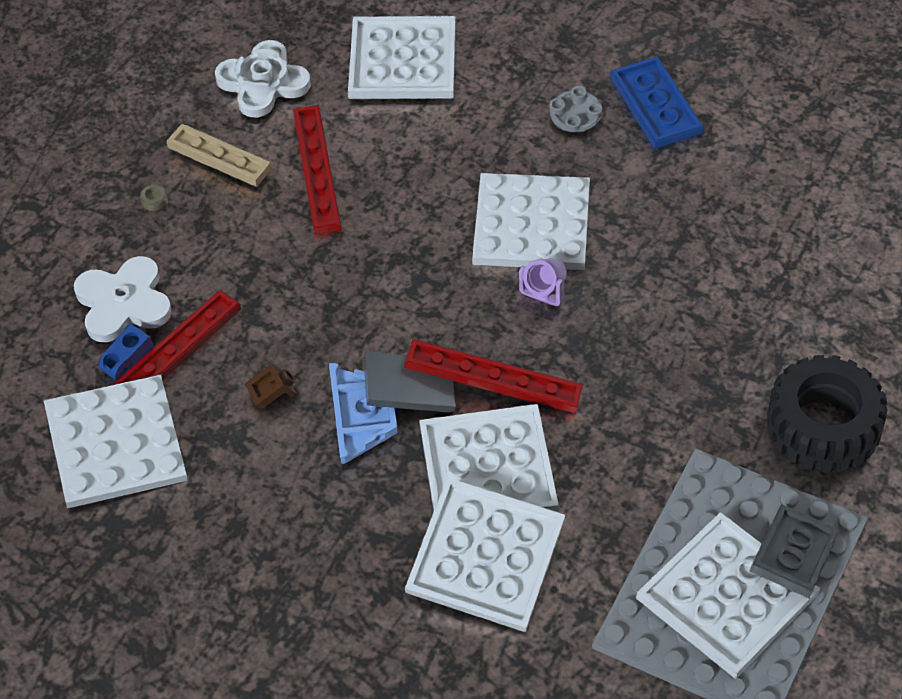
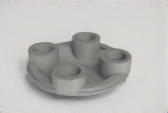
M575 86L571 91L560 94L549 103L550 118L553 123L560 129L569 132H583L591 129L599 122L602 116V105L598 98L587 92L583 86Z

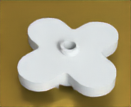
M273 40L257 44L253 48L251 55L246 58L242 56L239 59L225 60L215 69L217 85L222 90L238 92L239 109L244 115L249 117L264 116L273 109L277 97L297 98L306 94L311 86L309 72L301 66L287 64L285 46Z
M144 256L133 257L127 260L116 274H110L102 270H89L77 277L74 283V291L81 304L91 307L85 318V326L88 335L93 340L110 342L117 339L130 324L144 328H157L169 320L172 310L168 297L159 291L153 290L160 277L155 261Z

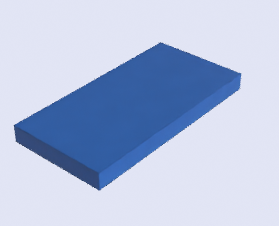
M658 56L610 71V79L654 149L703 133L704 127Z

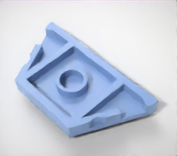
M330 363L329 369L341 464H344L397 434V423L394 408L367 406L364 371L355 369L354 372L339 369L338 364Z

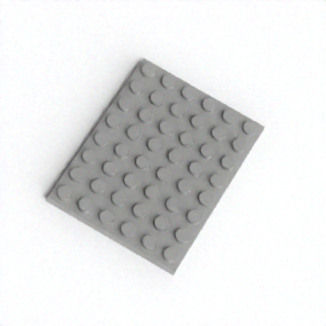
M695 448L597 633L592 649L705 699H786L865 528L868 517ZM781 504L839 529L840 531L816 583V586L820 588L819 595L737 679L732 677L636 599L637 592L720 512L761 544Z

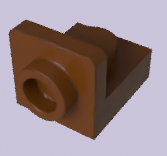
M273 363L245 383L255 405L260 409L265 408L283 393H287L292 398L297 395L293 386L295 379L287 369L281 370Z

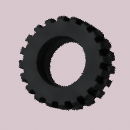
M815 355L812 360L806 357L798 360L796 366L790 364L774 382L767 413L769 436L773 442H776V448L781 454L787 453L790 461L795 464L798 462L804 464L803 468L813 470V468L821 469V472L830 473L831 469H837L838 472L846 471L849 465L857 467L864 462V458H870L875 452L876 446L879 445L888 410L886 407V394L881 391L882 386L876 378L871 379L872 373L864 367L860 369L857 367L858 363L850 359L846 362L840 360V356L834 355L831 358H824V355ZM813 402L832 403L844 409L851 416L852 420L841 425L820 424L806 416L801 407Z

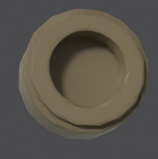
M148 185L140 193L142 206L149 211L160 210L168 203L166 189L161 185Z

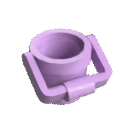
M540 258L531 261L527 266L522 265L519 270L520 292L523 295L547 304L560 305L564 299V281L567 276L565 265L556 258Z

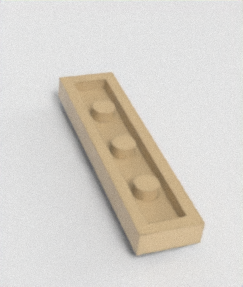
M181 124L167 140L169 149L255 187L272 170L271 162L184 124Z

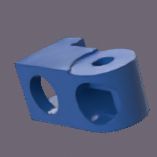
M130 324L101 356L99 369L117 381L154 348L150 336L133 324Z

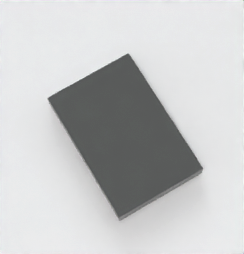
M365 351L363 363L367 406L454 412L456 404L452 380L404 368L407 355Z
M781 504L749 572L810 599L840 530Z

